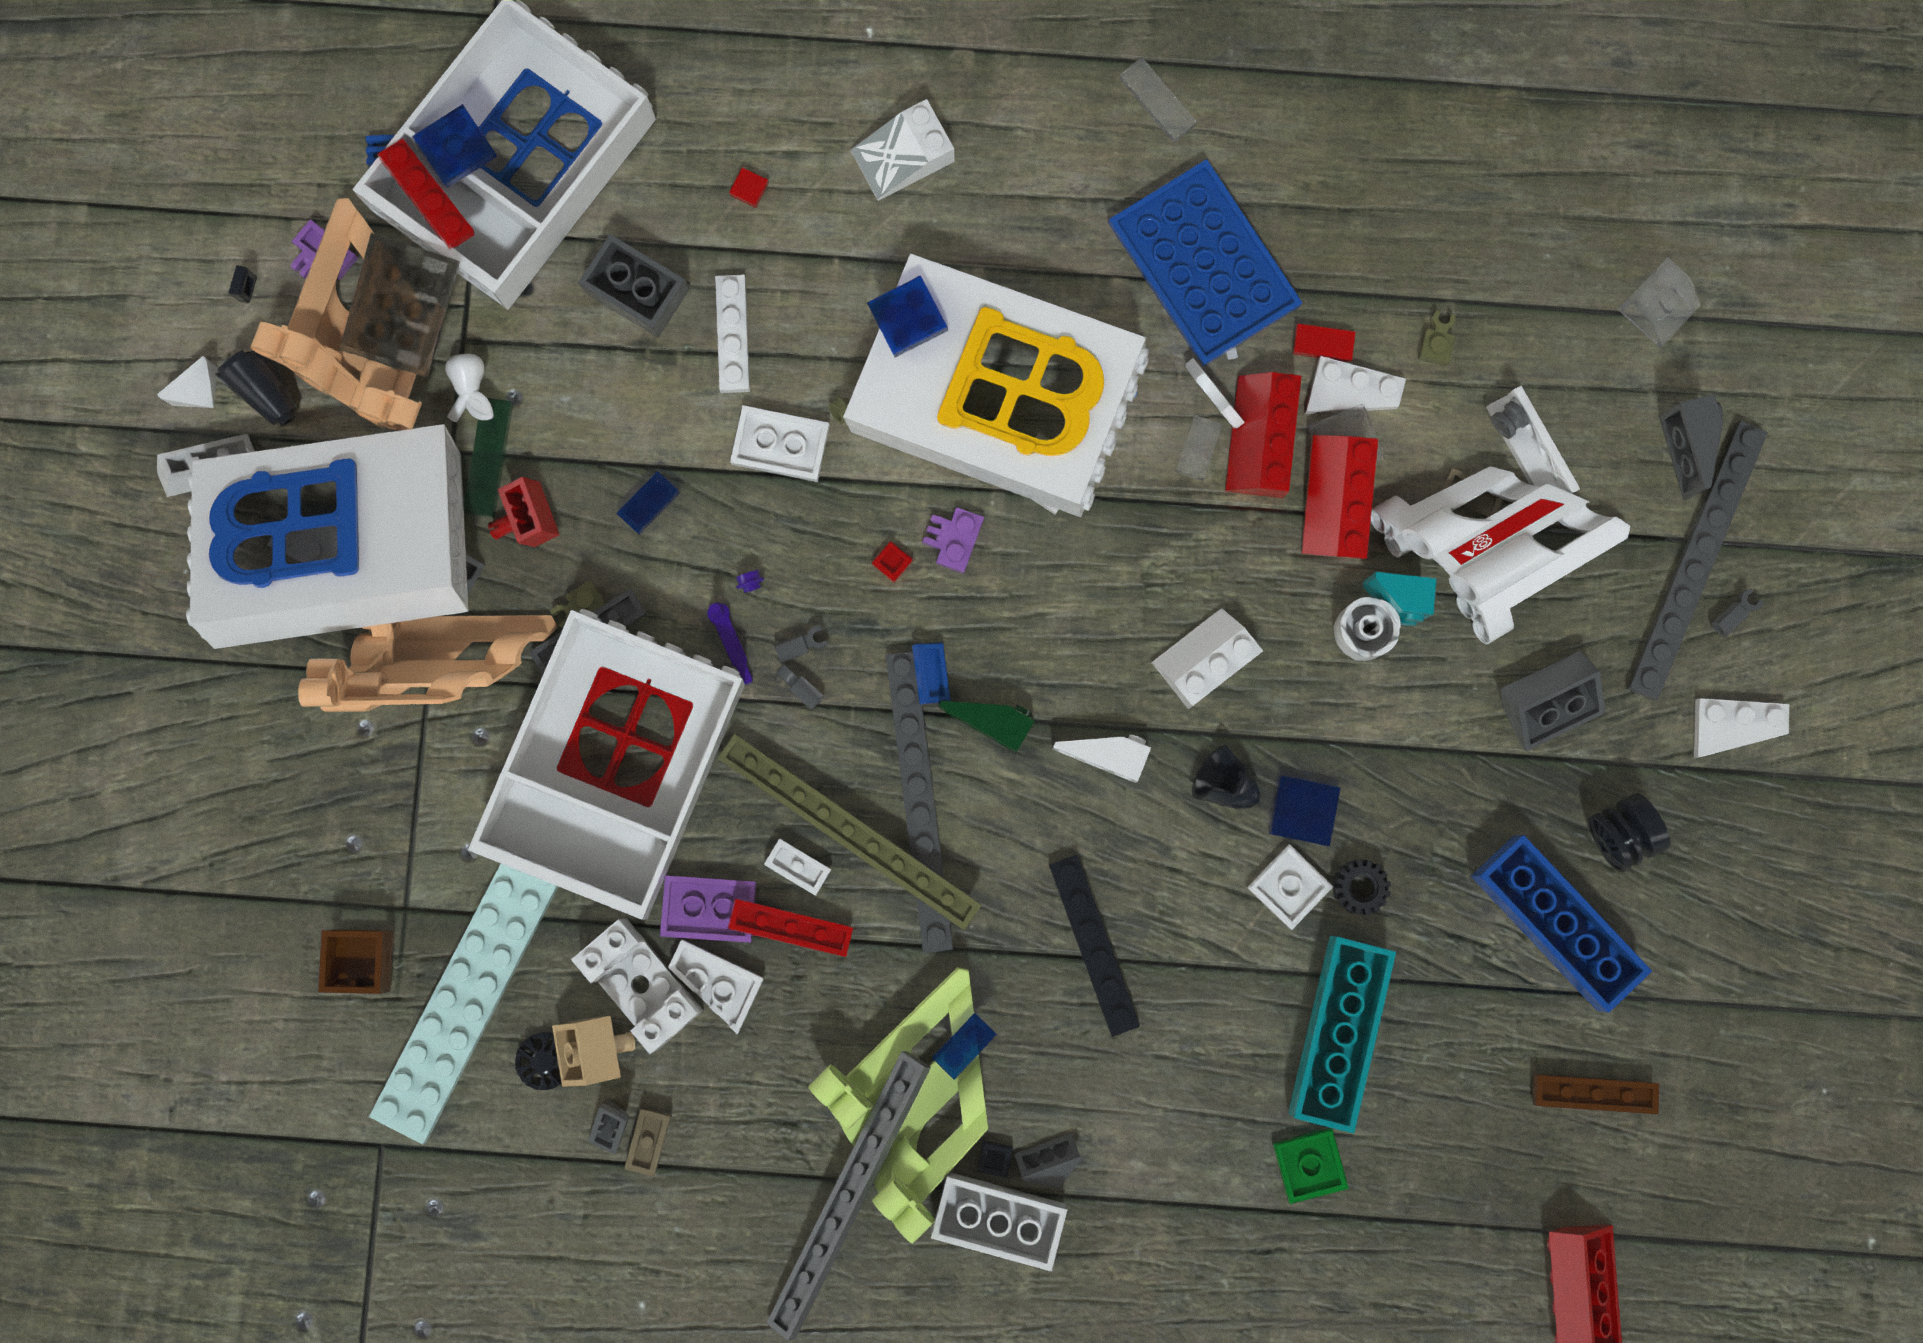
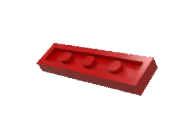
M404 139L377 153L382 164L449 249L457 247L475 235L473 228Z
M734 899L727 928L846 957L854 927Z

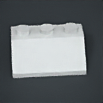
M1221 608L1155 659L1152 664L1184 705L1190 709L1263 652V650L1245 627Z

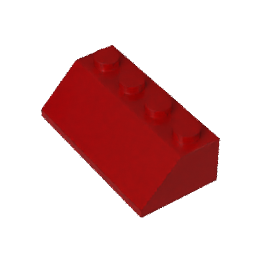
M1267 372L1238 376L1234 409L1245 423L1237 429L1232 426L1225 485L1226 492L1284 498L1288 494L1302 375Z
M1312 435L1301 554L1367 559L1378 450L1377 438Z
M1613 1225L1571 1226L1550 1231L1547 1246L1551 1253L1552 1269L1550 1271V1281L1554 1291L1552 1310L1556 1317L1557 1330L1555 1343H1622Z

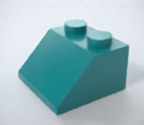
M1375 572L1363 582V587L1372 598L1387 601L1395 608L1400 617L1401 625L1416 626L1417 622H1424V619L1434 614L1437 578Z

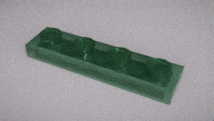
M487 398L493 408L494 416L489 420L478 419L464 502V513L495 518L499 496L498 489L501 483L513 403L507 400Z

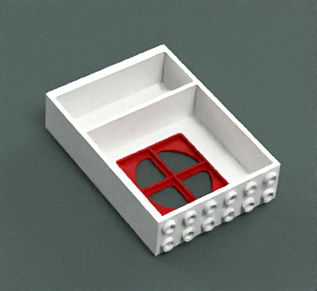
M581 608L579 613L571 610L468 851L642 920L648 919L745 684L743 679L740 678V672L727 666H722L721 670L712 667L711 660L694 654L693 659L687 657L682 652L683 649L670 643H666L665 647L660 646L654 641V637L638 631L636 636L630 634L626 626L618 622L609 620L608 624L601 622L597 614ZM627 685L638 688L639 694L625 726L617 727L589 714V709L594 702L608 691ZM651 695L661 697L671 712L674 724V739L669 746H664L636 733V727ZM585 726L611 735L618 742L606 772L601 778L591 775L584 765L580 754L579 735L581 729ZM630 745H636L664 758L663 766L643 783L631 787H619L615 784L616 774Z

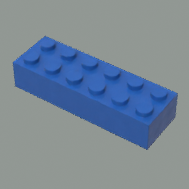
M1513 835L1471 875L1473 880L1596 1011L1609 1013L1652 972L1525 835Z

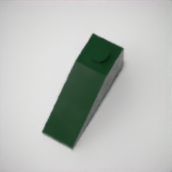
M941 701L939 709L1015 754L1035 720L1030 718L1032 713L1020 705H1016L1015 709L1009 705Z

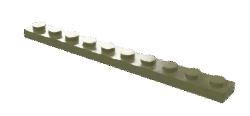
M734 734L718 757L720 761L961 929H967L981 908L982 904L739 735Z

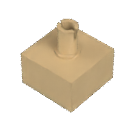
M611 1016L586 1018L552 1026L562 1087L587 1086L621 1078L617 1054L634 1051L635 1039L631 1032L614 1036Z

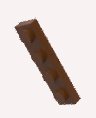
M1534 1074L1533 1105L1659 1114V1083Z

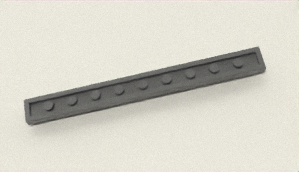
M1743 421L1736 423L1712 480V486L1709 488L1627 685V690L1652 701L1658 700L1768 432Z
M913 651L886 655L910 854L944 878L922 705L919 704ZM916 897L923 953L953 950L950 921Z
M908 1051L901 1052L767 1321V1324L787 1341L796 1339L931 1069L929 1065Z

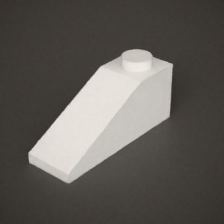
M243 434L157 455V474L167 497L192 491L188 481V475L192 473V461L255 452L248 434Z
M1130 734L1128 738L1111 737L1055 742L1052 750L1136 783L1139 780L1151 748L1145 746L1146 740Z

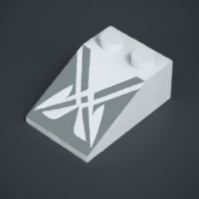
M927 99L902 111L851 149L852 155L878 201L954 162V147Z

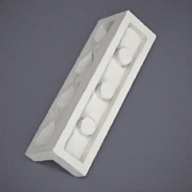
M1522 386L1515 388L1507 396L1486 407L1490 416H1492L1496 412H1502L1507 403L1514 401L1528 415L1529 424L1527 426L1518 428L1512 438L1507 439L1503 437L1530 485L1543 486L1547 483L1572 494L1580 489Z

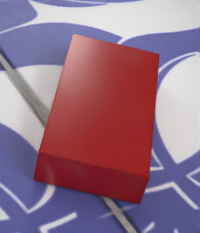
M1297 324L1292 354L1314 358L1323 356L1350 363L1353 357L1356 332Z

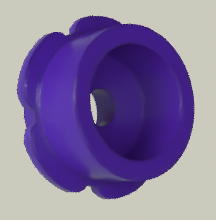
M759 570L736 577L738 582L736 588H743L744 593L755 591L761 588L760 582L764 581V577L761 578Z

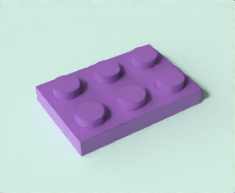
M665 875L660 936L751 943L752 934L731 930L727 927L734 899L755 903L757 882Z

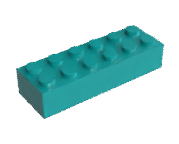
M1329 936L1288 1114L1293 1118L1355 1133L1396 956L1395 951L1337 936Z

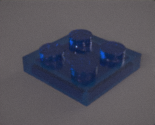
M463 104L412 136L446 188L454 185L497 157Z
M921 275L867 302L894 358L949 331Z
M1280 776L1269 835L1330 847L1341 787Z

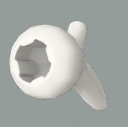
M475 354L451 356L445 364V370L459 397L447 417L454 422H458L466 408L476 419H492L494 413L491 403L487 397L478 392L485 372L484 362Z

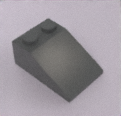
M1715 394L1680 402L1659 416L1683 500L1690 499L1712 486L1723 426V409L1721 404L1717 402Z

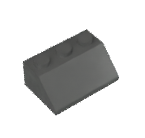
M1581 651L1500 689L1504 711L1525 751L1605 714L1600 671Z

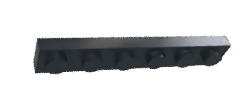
M1078 855L1049 864L1111 1037L1140 1027Z

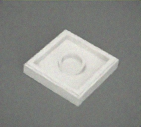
M1288 844L1247 888L1290 930H1293L1333 886Z

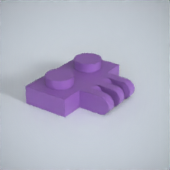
M311 219L291 241L302 250L292 262L291 268L296 272L301 270L300 275L305 279L325 231ZM349 249L337 277L339 280L358 259Z
M956 507L952 521L936 515L931 516L930 521L941 526L940 529L928 526L926 532L937 536L936 540L924 537L922 543L941 550L936 564L964 574L984 517Z

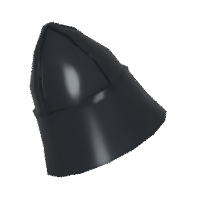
M1226 744L1218 747L1207 757L1198 770L1193 782L1192 795L1197 800L1208 801L1234 809H1249L1260 802V791L1253 774L1232 753Z

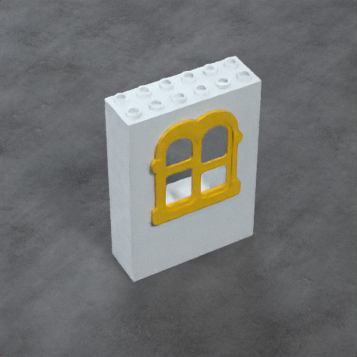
M910 253L843 418L851 433L1082 517L1083 511H1089L1095 497V494H1093L1095 487L1093 486L1095 482L1100 484L1106 469L1104 466L1106 460L1104 458L1106 455L1111 456L1117 441L1115 439L1117 433L1115 430L1116 428L1122 429L1127 416L1126 403L1127 401L1132 402L1138 388V385H1136L1138 381L1137 375L1144 374L1149 360L1147 358L1149 349L1146 348V337ZM999 333L1039 349V354L1027 380H1019L986 368L981 364L993 334ZM1056 354L1071 359L1081 367L1083 381L1074 392L1059 394L1044 389L1040 385L1052 355ZM979 378L1002 386L1007 391L998 416L994 421H988L966 413L963 410V405L975 379ZM1026 395L1059 408L1065 418V425L1061 434L1054 439L1041 440L1009 428L1008 422L1018 397Z

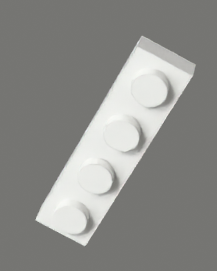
M745 275L715 276L719 389L721 393L750 392Z

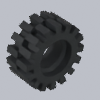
M1369 860L1347 862L1348 864L1342 865L1339 868L1340 871L1335 873V883H1332L1335 890L1333 895L1339 901L1340 907H1344L1350 913L1368 915L1379 911L1381 906H1385L1387 903L1385 901L1386 898L1390 897L1391 892L1388 891V886H1391V882L1387 881L1386 877L1388 874L1386 871L1381 870L1382 867L1380 865L1374 864ZM1359 875L1366 876L1372 883V892L1365 899L1356 898L1350 890L1352 880Z

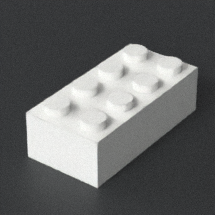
M949 1172L942 1189L935 1222L931 1231V1239L1052 1272L1067 1214V1207L1065 1203Z

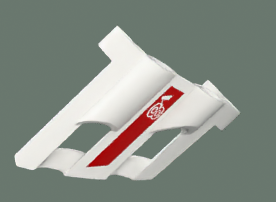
M1491 466L1412 506L1400 497L1393 496L1372 508L1371 523L1377 531L1385 534V544L1393 556L1399 558L1413 551L1422 558H1433L1450 575L1449 584L1458 595L1456 598L1457 606L1466 618L1473 620L1474 633L1484 644H1489L1513 630L1514 623L1510 611L1511 607L1628 538L1630 525L1618 517L1602 516L1589 510L1586 506L1589 501L1547 483L1543 486L1527 484L1519 480L1515 473ZM1486 491L1503 500L1514 502L1486 519L1463 517L1452 512ZM1556 521L1572 530L1585 533L1556 551L1541 545L1532 537Z

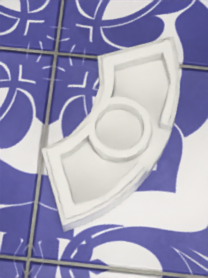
M1194 358L1185 364L1187 370L1233 428L1237 429L1245 423Z

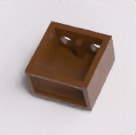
M321 930L318 993L382 994L390 992L393 931Z

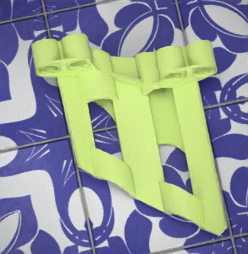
M957 967L847 1076H844L836 1067L830 1064L808 1086L815 1097L830 1109L831 1113L839 1121L851 1144L855 1146L901 1052L908 1051L911 1053L912 1048L949 1013L953 1043L929 1065L931 1069L873 1183L878 1194L872 1199V1202L912 1244L935 1222L934 1217L922 1202L988 1130L969 970ZM959 1091L963 1124L925 1160L916 1151L920 1132L924 1125Z

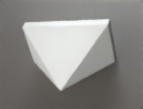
M202 356L157 395L172 406L214 408L217 381L215 373H217L218 367Z

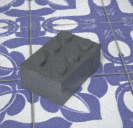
M609 234L578 282L585 294L659 338L690 290L684 278Z

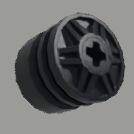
M1634 793L1618 801L1616 811L1611 807L1602 810V813H1596L1588 819L1589 830L1599 851L1606 861L1620 873L1630 870L1632 865L1641 864L1643 860L1642 855L1652 858L1670 848V835L1665 823L1652 803L1640 793Z

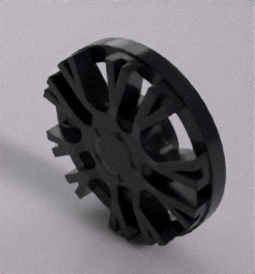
M542 1032L528 1037L518 1048L515 1058V1070L526 1086L536 1090H550L562 1084L561 1078L558 1080L553 1074L554 1068L559 1069L557 1056L554 1053L556 1048L555 1041L553 1040L550 1049H546L549 1038L554 1039L553 1033ZM537 1038H542L543 1046L540 1050L533 1043V1040ZM526 1046L535 1052L533 1056L524 1050ZM522 1056L530 1059L528 1066H521ZM532 1067L534 1072L526 1077L524 1072ZM537 1073L541 1076L540 1085L532 1082L534 1075ZM549 1073V1077L552 1083L549 1085H547L545 1074Z

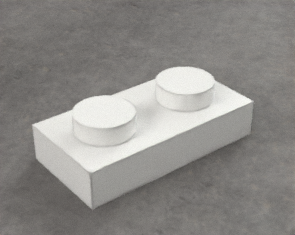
M782 839L778 840L764 863L765 866L815 896L832 870Z

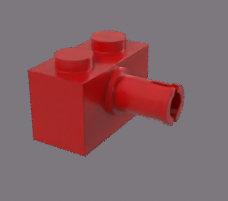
M520 477L498 489L507 515L488 523V529L494 527V530L489 531L494 539L499 540L501 537L514 532L518 544L537 547L560 535L539 481Z

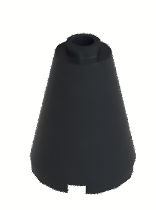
M241 350L217 369L219 373H215V376L272 425L279 423L280 426H284L296 417L294 412L297 410V406L275 361L255 351L244 352Z

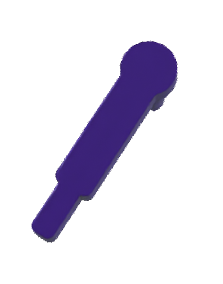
M713 603L709 606L708 618L715 624L732 665L737 667L744 684H751L753 678L746 664L748 659L731 623L730 610L723 603Z

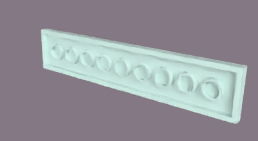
M500 864L369 1115L370 1118L422 1145L427 1142L559 886Z

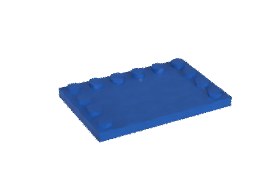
M1207 159L1113 216L1108 221L1115 235L1202 367L1302 305V301Z

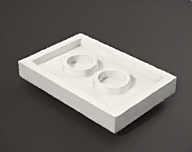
M742 405L730 463L735 466L818 482L830 424L828 422Z

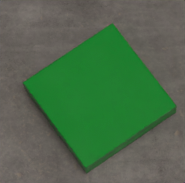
M1329 1127L1272 1142L1289 1204L1349 1189L1332 1128Z

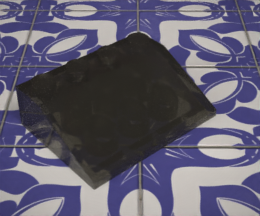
M371 233L339 350L428 377L460 261Z

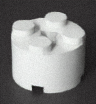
M1371 597L1360 598L1344 608L1338 615L1333 626L1335 640L1339 648L1354 660H1372L1389 652L1396 645L1401 621L1395 608L1387 601ZM1370 625L1372 630L1365 634L1363 631L1364 626Z

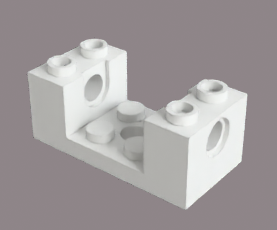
M627 918L618 919L571 959L590 983L598 982L632 1022L635 1027L630 1031L649 1054L660 1049L704 1011ZM639 975L646 977L649 981V988L645 993H639L633 987V981Z

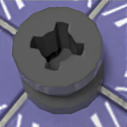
M1514 401L1507 403L1502 412H1496L1491 416L1495 429L1507 439L1512 438L1518 428H1524L1529 424L1528 415Z

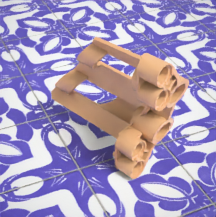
M337 199L289 325L279 327L260 320L250 348L256 353L286 366L307 384L350 407L358 415L374 425L397 431L411 430L414 427L422 403L410 400L409 396L434 317L410 282L384 250L380 241L350 199ZM350 243L354 245L369 267L367 277L353 311H348L344 308L336 291V280ZM397 306L410 324V329L396 367L393 369L382 364L380 347Z
M552 615L436 616L362 627L363 629H369L368 633H360L355 638L351 648V666L349 669L345 661L341 659H309L306 669L307 678H302L299 683V702L303 707H321L324 712H366L381 705L443 704L461 699L465 687H488L506 676L522 663V651L530 641H546L558 626ZM472 642H493L488 649L485 660H455ZM411 687H429L426 694H402Z

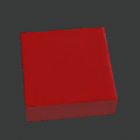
M742 167L729 194L731 197L757 208L769 181Z
M890 541L871 564L895 583L910 566L913 559Z

